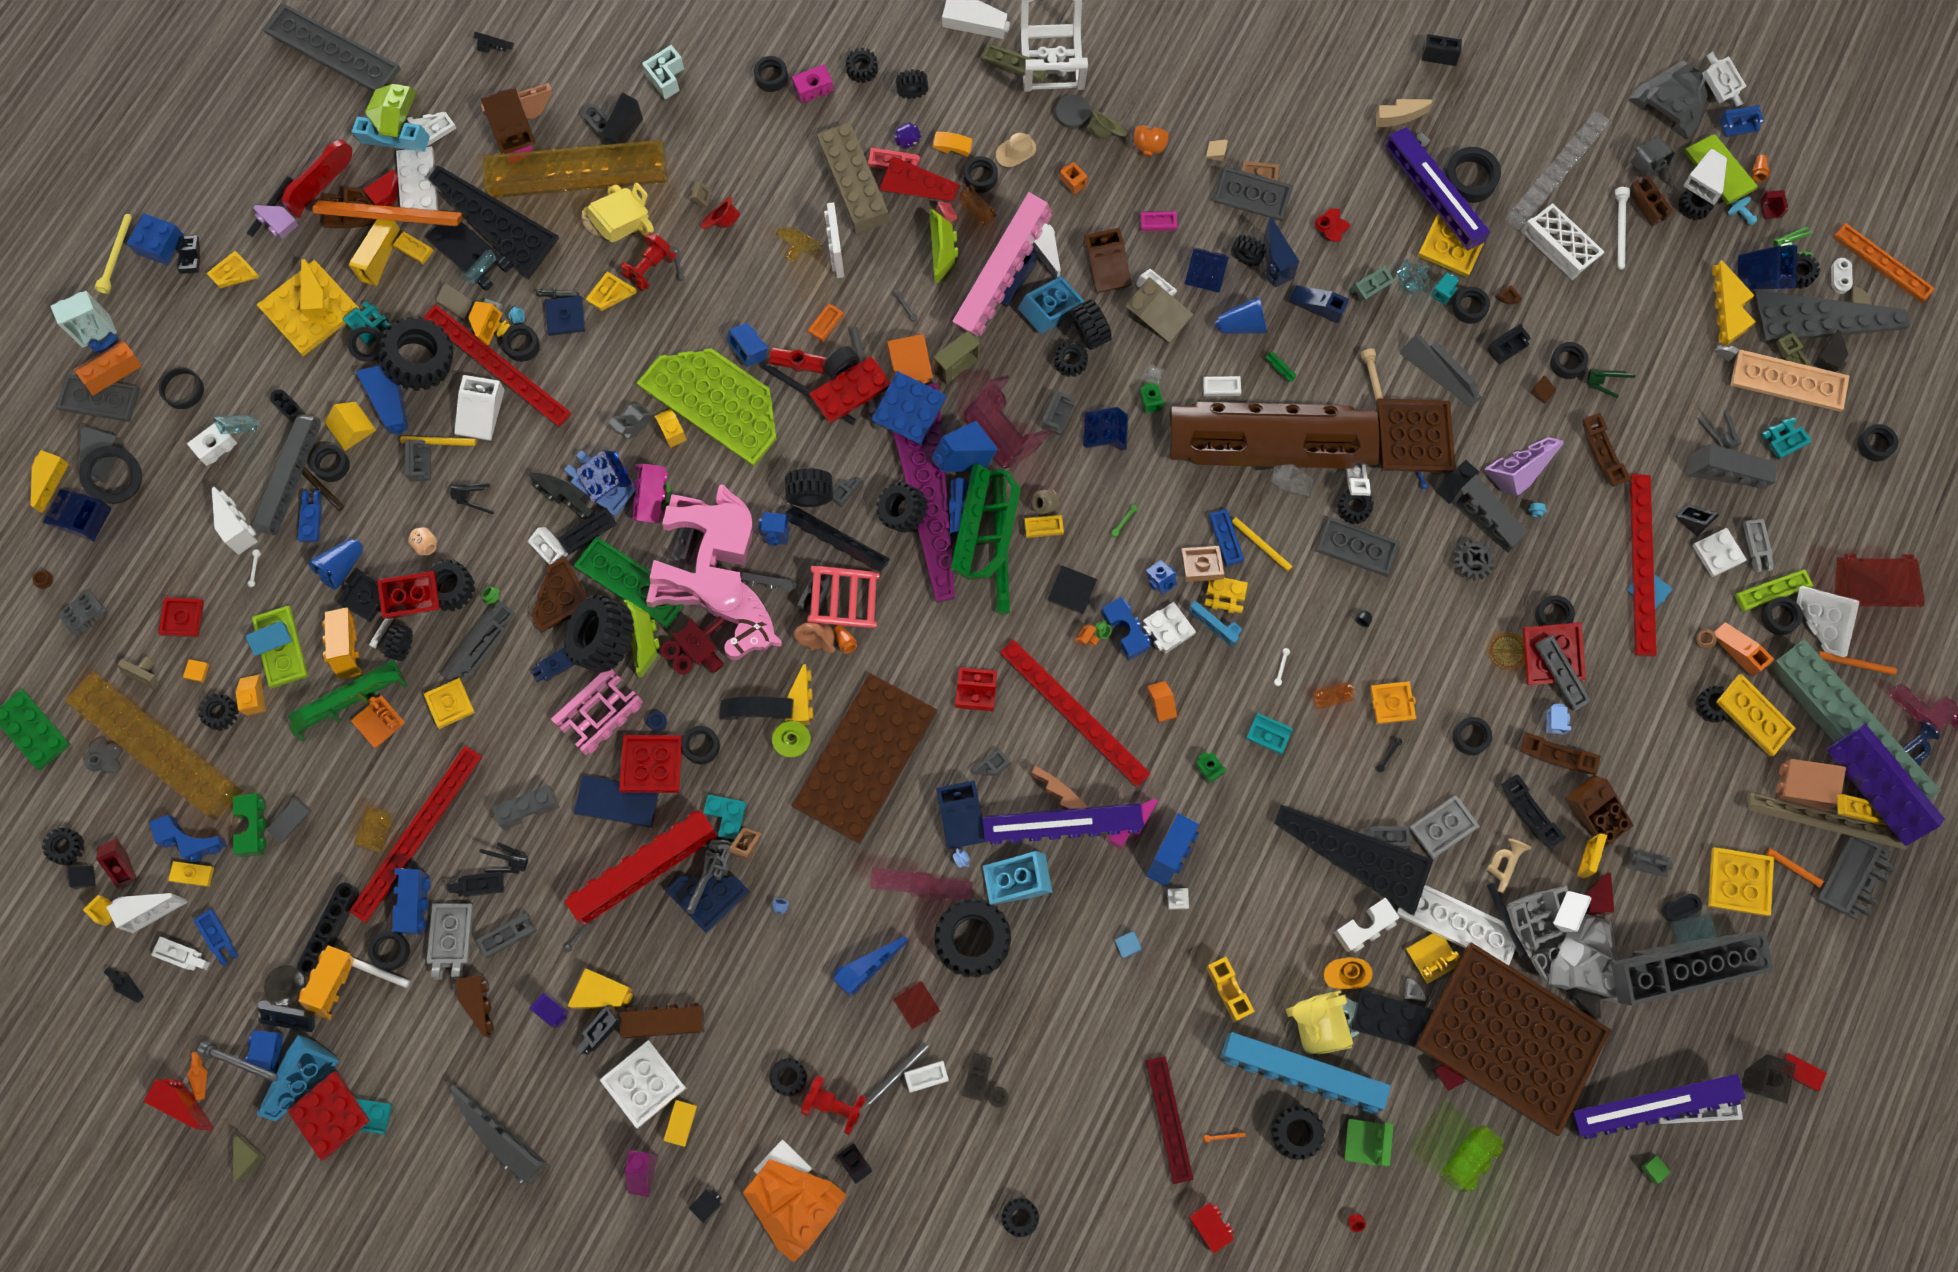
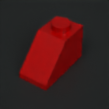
M392 169L363 189L373 205L392 207L396 203L399 188L398 176Z

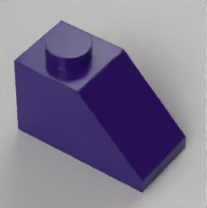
M545 993L529 1008L553 1028L562 1026L567 1020L566 1016L569 1014L552 996Z

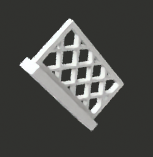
M1553 203L1536 217L1528 220L1521 230V233L1572 281L1604 254V251ZM1552 211L1556 218H1548V212ZM1537 221L1545 222V228L1540 226ZM1549 223H1556L1557 229L1549 228ZM1561 224L1567 225L1569 231L1561 230ZM1550 233L1558 234V240H1555ZM1562 235L1570 236V241H1563ZM1574 236L1580 237L1582 243L1574 242ZM1563 246H1571V252H1568ZM1575 247L1583 248V254L1575 253ZM1587 249H1592L1597 254L1589 255ZM1576 258L1584 259V264L1582 265Z

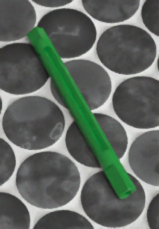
M1000 476L993 478V504L1006 503V479ZM1006 511L994 512L995 535H1002ZM1000 542L995 543V556L998 554ZM1008 553L1006 560L996 570L997 613L1001 615L1010 613Z

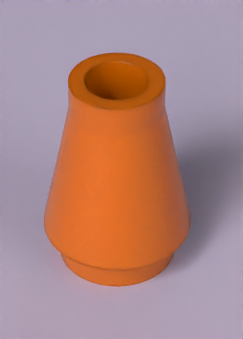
M1758 155L1751 172V177L1755 182H1764L1770 176L1767 156Z
M838 625L833 629L840 651L848 654L857 648V640L843 625Z

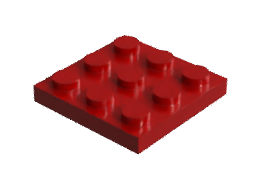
M1582 622L1522 627L1527 685L1556 683L1534 645L1550 634L1556 639L1578 679L1586 680Z
M623 735L620 793H680L682 735Z
M332 1072L287 1111L320 1161L327 1159L370 1122V1119L337 1072Z

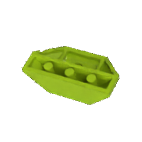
M390 84L375 90L365 113L380 135L398 137L417 92L411 87L399 84Z
M929 209L934 281L939 283L955 266V258H958V247H954V242H957V232L953 231L952 223L934 209Z
M623 600L624 605L629 608L634 620L632 624L634 632L632 633L631 647L636 674L641 678L658 656L657 649H660L659 638H655L654 631H657L655 619L652 620L649 613L630 601Z

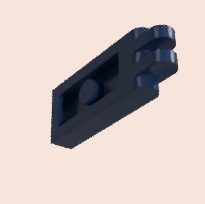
M566 647L536 664L537 668L533 669L531 673L533 676L539 674L535 677L537 682L543 679L548 681L575 665L569 660L565 652Z

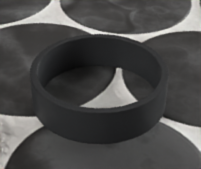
M179 367L168 371L159 383L160 396L169 406L175 409H187L194 406L200 401L204 392L202 380L194 371L188 368ZM180 374L195 376L198 386L195 394L189 400L182 403H172L166 399V386L172 378Z

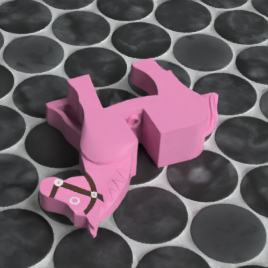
M722 484L718 487L715 499L717 505L709 506L701 500L672 494L669 506H666L662 523L663 530L670 531L676 528L689 527L697 529L705 535L698 552L696 573H690L656 560L653 561L650 574L651 584L646 601L647 607L654 608L656 605L667 603L675 606L678 604L700 605L713 616L721 617L737 624L735 637L729 639L725 644V655L730 660H739L753 650L766 651L771 645L781 647L782 642L774 634V628L768 612L758 596L741 582L740 572L716 568V560L739 565L745 564L752 541V517L745 503Z

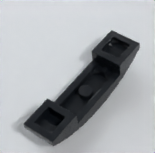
M760 696L723 699L720 704L719 719L738 720L739 718L746 717L792 719L794 699Z
M1518 774L1501 784L1521 819L1548 849L1566 839L1554 822H1550L1528 791L1530 789Z

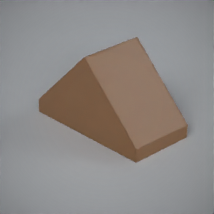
M743 827L730 846L729 852L734 857L751 862L762 833Z

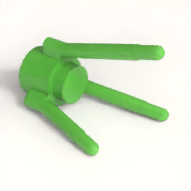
M1805 227L1783 237L1776 238L1773 241V249L1775 253H1781V256L1795 255L1797 253L1813 256L1812 252L1789 251L1793 247L1792 241L1812 235L1813 232L1803 233L1809 229Z

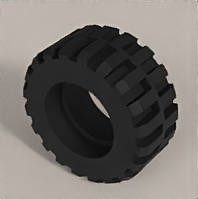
M407 317V320L401 318L397 320L396 324L391 323L382 334L378 355L381 370L385 371L384 375L388 379H393L392 383L395 385L401 384L403 385L402 388L407 390L408 387L413 388V391H419L420 388L428 390L431 385L436 387L440 384V381L445 380L451 368L453 344L450 341V336L446 332L443 333L444 329L440 325L436 326L432 320L428 322L422 317L418 319ZM407 344H419L426 347L434 358L427 363L415 364L405 360L398 350Z
M602 595L586 598L583 600V603L577 606V610L573 611L572 618L567 623L568 628L564 635L566 637V640H564L565 652L569 660L577 666L597 673L607 672L611 668H615L618 662L624 659L625 653L628 652L630 642L632 643L634 626L632 624L634 620L629 608L623 603Z
M970 898V900L965 901L962 899L957 904H951L941 914L936 924L934 940L937 954L947 968L957 975H963V977L978 978L992 973L993 970L1001 966L1010 949L1011 933L1006 916L998 910L997 906L991 905L983 899L980 901L976 900V898ZM970 919L985 923L992 935L991 945L988 950L976 957L962 954L954 943L956 928L962 922Z

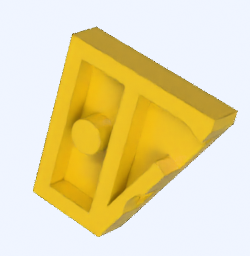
M236 251L207 272V275L219 288L259 278V275Z
M607 271L588 295L586 301L603 311L636 294L637 291L636 288Z

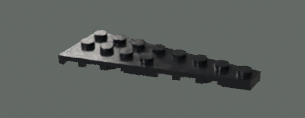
M437 165L428 177L429 182L528 280L559 240L558 235L440 165Z
M1280 806L1275 825L1410 915H1415L1433 859L1289 807Z

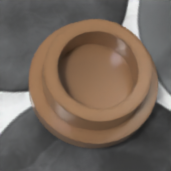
M1704 629L1698 633L1696 640L1700 647L1708 649L1716 644L1717 636L1712 630Z

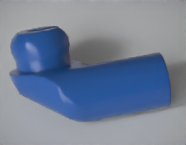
M110 332L104 341L98 342L92 339L89 342V347L94 352L105 351L112 347L118 337Z

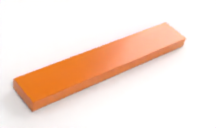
M1847 223L1833 236L1836 241L1920 303H1923L1935 290L1933 286Z

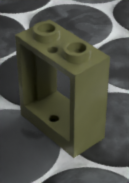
M966 331L934 357L935 373L946 385L980 359L979 338L975 334L972 335L969 331Z

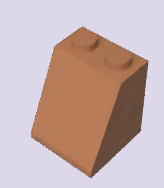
M1790 759L1784 762L1779 769L1781 778L1776 787L1777 799L1828 811L1838 806L1837 795L1842 794L1846 767Z

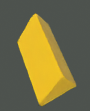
M675 1101L664 1137L665 1142L683 1147L686 1146L697 1106Z

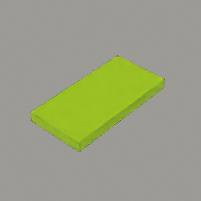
M1715 134L1685 149V155L1695 167L1711 149L1727 158L1723 193L1720 196L1726 205L1757 189V184Z
M288 605L253 616L252 621L255 631L282 621L287 625L292 642L261 654L269 688L272 689L309 677L291 607Z

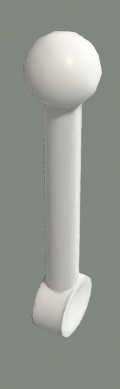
M258 549L252 552L254 559L251 577L247 582L249 587L255 586L254 577L257 560L261 555Z
M1288 648L1283 649L1284 655L1278 676L1274 680L1275 686L1282 684L1283 669L1287 655L1290 654Z

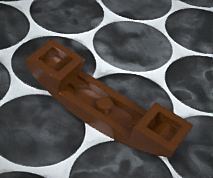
M1601 413L1583 418V427L1589 447L1607 481L1612 487L1630 481L1631 479L1624 464L1619 463L1605 432L1608 428Z
M1527 732L1524 733L1520 749L1524 754L1545 763L1593 775L1597 774L1601 757L1584 750L1576 751L1545 741L1543 737Z

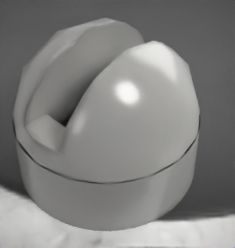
M1419 132L1415 137L1418 142H1421L1423 147L1431 141L1422 132Z

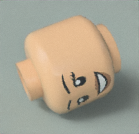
M422 527L416 528L410 533L408 543L418 555H430L436 550L437 539L428 528Z

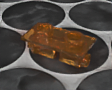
M1349 682L1312 691L1317 709L1355 700L1353 695L1355 689Z

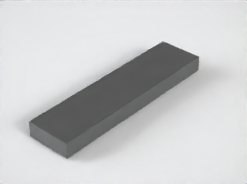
M1550 634L1534 644L1572 710L1575 711L1589 703L1591 699L1554 636Z

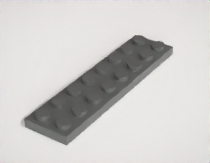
M286 4L282 5L264 29L267 35L373 92L376 89L388 86L401 70L398 64Z

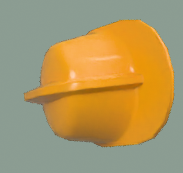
M1346 957L1333 960L1327 965L1324 971V980L1330 987L1335 989H1357L1368 985L1373 973L1371 966L1366 961L1356 957Z

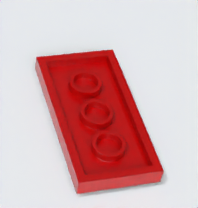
M870 356L809 394L829 424L886 391L891 382L873 357Z

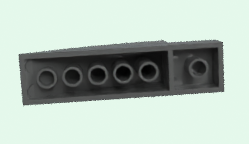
M1766 931L1670 944L1632 952V958L1611 962L1618 1003L1626 1005L1649 1002L1773 971Z

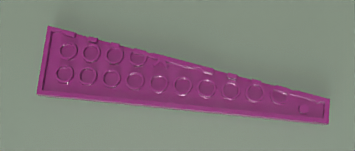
M938 383L927 385L939 391ZM939 412L922 446L893 432L906 484L918 488L925 494L924 497L928 500L926 503L929 506V510H926L928 515L927 518L924 517L923 520L925 522L923 525L919 524L918 532L936 603L955 599L953 571H951L952 555L945 472H941L931 459L942 438L941 414Z

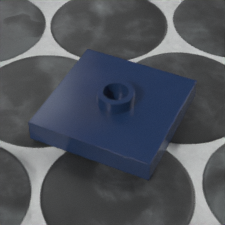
M582 296L545 300L549 336L585 331Z

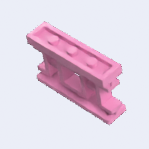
M612 668L610 671L600 673L551 718L564 733L572 727L582 737L575 745L585 755L593 753L598 748V744L603 739L607 740L612 735V731L617 726H622L627 721V717L631 713H636L643 703L634 691L625 697L615 687L622 680ZM608 685L614 693L605 699L599 692ZM619 698L627 704L620 712L612 706ZM601 700L611 711L596 724L587 712ZM580 712L586 719L576 726L571 721V718ZM592 725L598 732L589 739L583 731Z

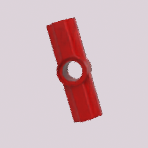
M772 348L769 363L771 365L792 368L796 372L809 371L824 374L823 366L827 357L805 354L802 350L789 351ZM796 359H802L799 363L794 362Z

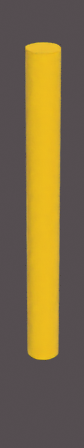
M401 436L400 442L405 444V440H425V444L476 446L477 443L476 439L416 436Z
M1237 517L1232 520L1234 526L1287 572L1290 571L1293 567Z

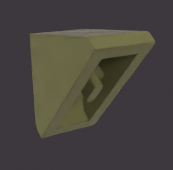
M233 1137V1180H245L265 1158V1155L245 1137Z

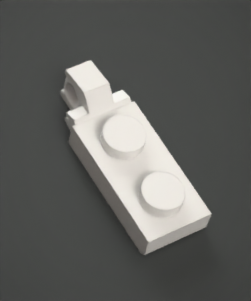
M159 937L151 956L187 970L194 971L196 966L207 970L210 962L200 959L202 953H199L197 950L163 937Z

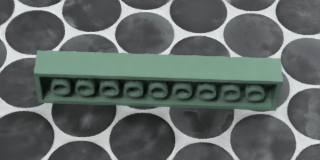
M1805 639L1767 667L1833 742L1838 741L1866 723L1929 800L1941 791Z

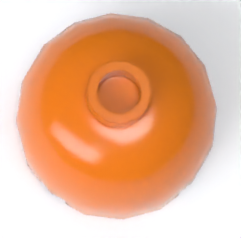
M1142 125L1135 127L1133 141L1135 147L1142 152L1143 156L1152 157L1153 154H1159L1164 151L1170 135L1165 130L1156 127L1147 129V126Z

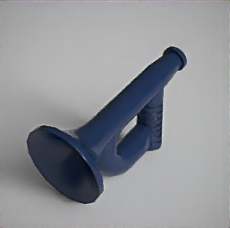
M1922 721L1920 733L1906 744L1903 749L1909 753L1917 746H1921V753L1914 758L1911 756L1920 766L1921 762L1931 753V745L1927 740H1939L1941 738L1940 734L1929 722Z

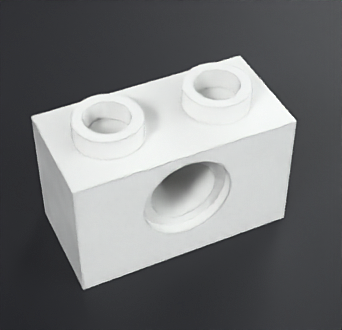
M217 421L187 444L197 457L208 466L216 462L222 454L232 450L237 442Z

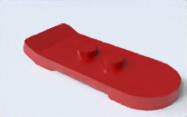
M337 140L331 143L322 152L323 154L298 179H294L286 187L282 196V202L292 216L300 218L304 208L349 164L353 150L344 140Z

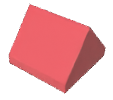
M941 201L937 203L936 212L949 222L957 219L950 203Z

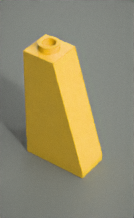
M377 219L350 261L349 266L360 282L374 286L378 285L393 249L392 244L396 241L400 232L396 221Z

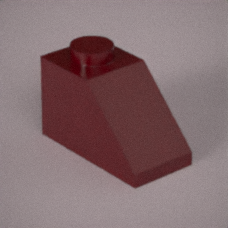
M117 838L98 847L96 860L117 889L136 880L128 854Z
M1611 872L1601 875L1583 894L1592 898L1585 914L1610 915L1614 913Z

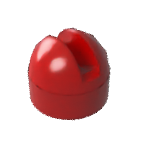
M1361 1214L1350 1215L1348 1224L1351 1231L1360 1232L1366 1228L1365 1219Z

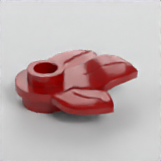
M1336 208L1327 210L1324 215L1317 217L1314 223L1316 230L1324 233L1325 237L1333 242H1340L1342 240L1341 234L1346 232L1351 225L1339 218L1340 209Z

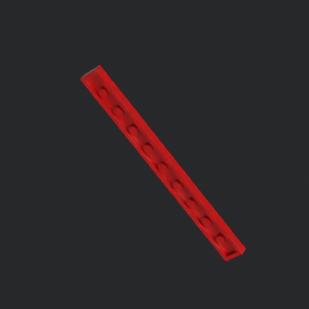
M436 304L423 316L425 321L429 322V320H432L436 326L440 325L444 329L443 333L446 332L450 336L451 342L558 428L572 415L559 402Z
M1631 474L1630 509L1635 656L1655 657L1657 650L1651 475Z
M1014 639L1000 651V655L1136 788L1150 776L1151 773Z
M464 746L351 907L349 913L368 923L398 880L399 875H395V868L405 869L483 758L481 755Z

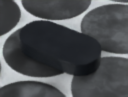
M1688 894L1663 906V917L1669 922H1677L1696 914L1702 908L1701 899L1697 895Z

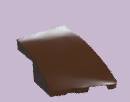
M344 187L342 195L323 194V201L372 205L367 199L364 190L360 188ZM323 214L324 228L365 227L373 225L377 220Z

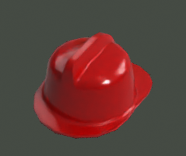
M732 197L725 199L720 206L705 217L701 223L702 229H707L712 225L727 228L736 222L740 217V212L733 206Z

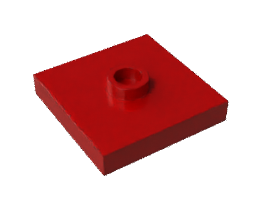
M164 597L158 634L160 636L199 637L205 601L193 598Z

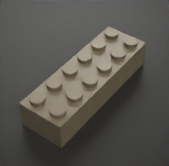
M849 122L818 133L819 148L855 234L889 223L888 210L851 123Z

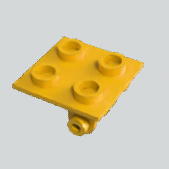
M1434 933L1406 948V951L1427 984L1455 969L1459 963L1460 955L1458 952H1453L1447 940Z

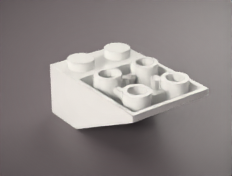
M463 375L458 394L455 435L491 441L505 391L500 381Z
M213 487L212 499L215 530L224 543L239 555L258 542L254 537L256 532L245 522L246 518L235 508L236 504L223 490L219 492Z

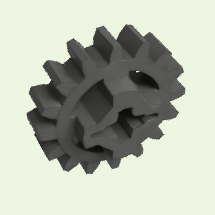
M1475 539L1471 541V544L1468 541H1465L1463 545L1460 544L1457 548L1458 550L1454 553L1456 557L1453 559V563H1457L1455 570H1461L1459 575L1466 574L1467 580L1471 576L1474 581L1478 579V576L1481 580L1485 578V575L1489 576L1491 570L1495 567L1493 562L1496 560L1495 557H1491L1494 550H1488L1490 545L1488 544L1484 547L1482 540L1477 544Z

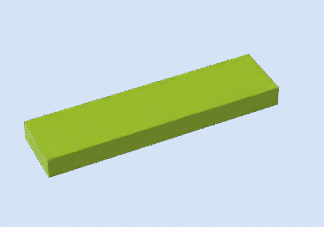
M1804 569L1736 593L1734 596L1741 611L1745 612L1765 605L1778 597H1787L1798 593L1799 588L1802 586L1812 588L1813 584Z

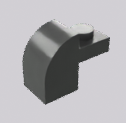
M640 403L630 404L623 416L612 417L609 424L614 427L613 429L617 433L630 439L647 425L653 414Z

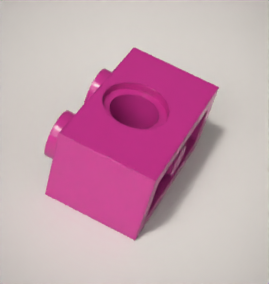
M824 64L792 76L793 87L801 103L810 102L814 98L828 95L834 91L833 81Z

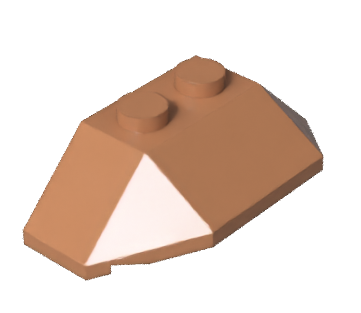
M549 83L517 92L527 119H535L538 115L542 114L552 95ZM481 104L483 114L486 115L484 106Z

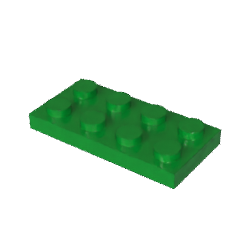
M20 689L0 706V727L37 770L41 771L71 745L25 690Z

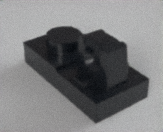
M474 32L473 38L477 39V50L489 53L492 44L496 45L495 49L506 52V48L513 50V42Z

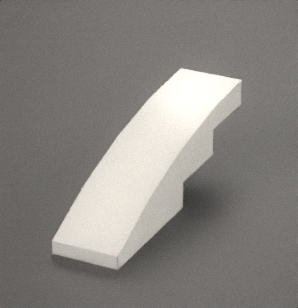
M1725 1103L1719 1105L1720 1109L1709 1112L1707 1108L1699 1109L1700 1114L1692 1116L1681 1113L1678 1114V1119L1667 1121L1666 1117L1659 1118V1124L1743 1120L1741 1104L1728 1107V1104Z

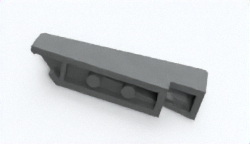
M499 600L493 604L490 603L441 675L448 680L459 676H471L505 633L506 629L502 626L515 615V612Z

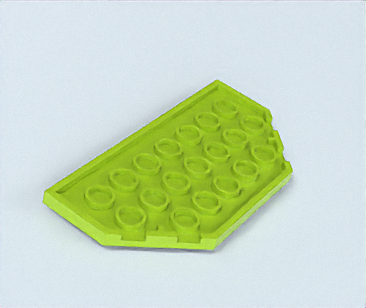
M712 348L699 352H681L678 355L672 356L661 355L637 382V386L753 467L756 466L777 440L770 388Z

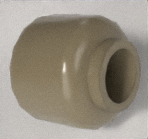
M1053 489L1039 490L1032 497V506L1039 514L1054 512L1060 503L1059 496Z

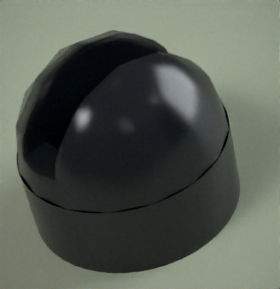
M1365 610L1361 611L1355 620L1360 626L1369 627L1373 617L1369 611Z

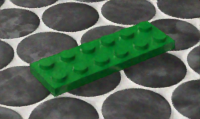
M597 536L574 565L575 569L622 600H628L649 613L651 619H655L656 622L665 628L669 627L684 607L683 604L675 606L669 603L656 605L654 608L647 607L646 601L651 584V571Z

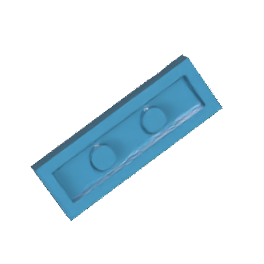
M1193 602L1188 612L1233 648L1239 640L1242 628L1235 622L1228 627L1225 626L1198 602Z

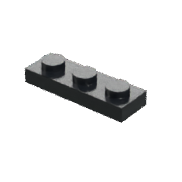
M605 508L558 539L570 555L594 540L596 536L599 537L618 524L609 510Z

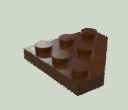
M566 557L548 565L546 577L541 585L537 596L538 600L531 616L539 631L543 633L571 618L573 611L577 610V606L588 598Z

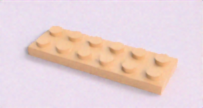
M1739 349L1736 354L1730 386L1841 412L1844 410L1849 375Z

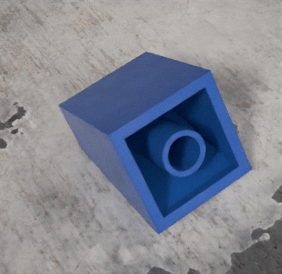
M974 421L942 436L931 459L941 472L972 471L974 464H980L987 468L998 448L978 422Z

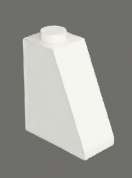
M1711 149L1689 175L1684 187L1715 205L1723 193L1727 158Z

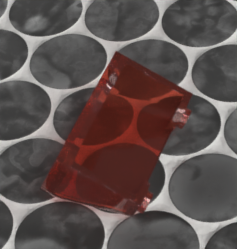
M1844 554V557H1837L1835 595L1860 601L1859 606L1924 607L1925 595L1919 560L1914 558V554H1902L1899 558H1857V554Z

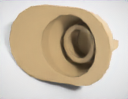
M1015 133L1009 140L998 147L996 159L1002 166L1014 167L1034 155L1036 144L1029 134Z

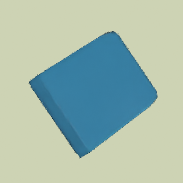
M1134 931L1115 939L1122 959L1142 950Z

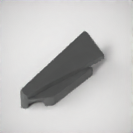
M1417 333L1400 351L1403 357L1469 407H1472L1482 398L1474 390L1477 386L1475 380L1437 341L1429 346L1423 337Z

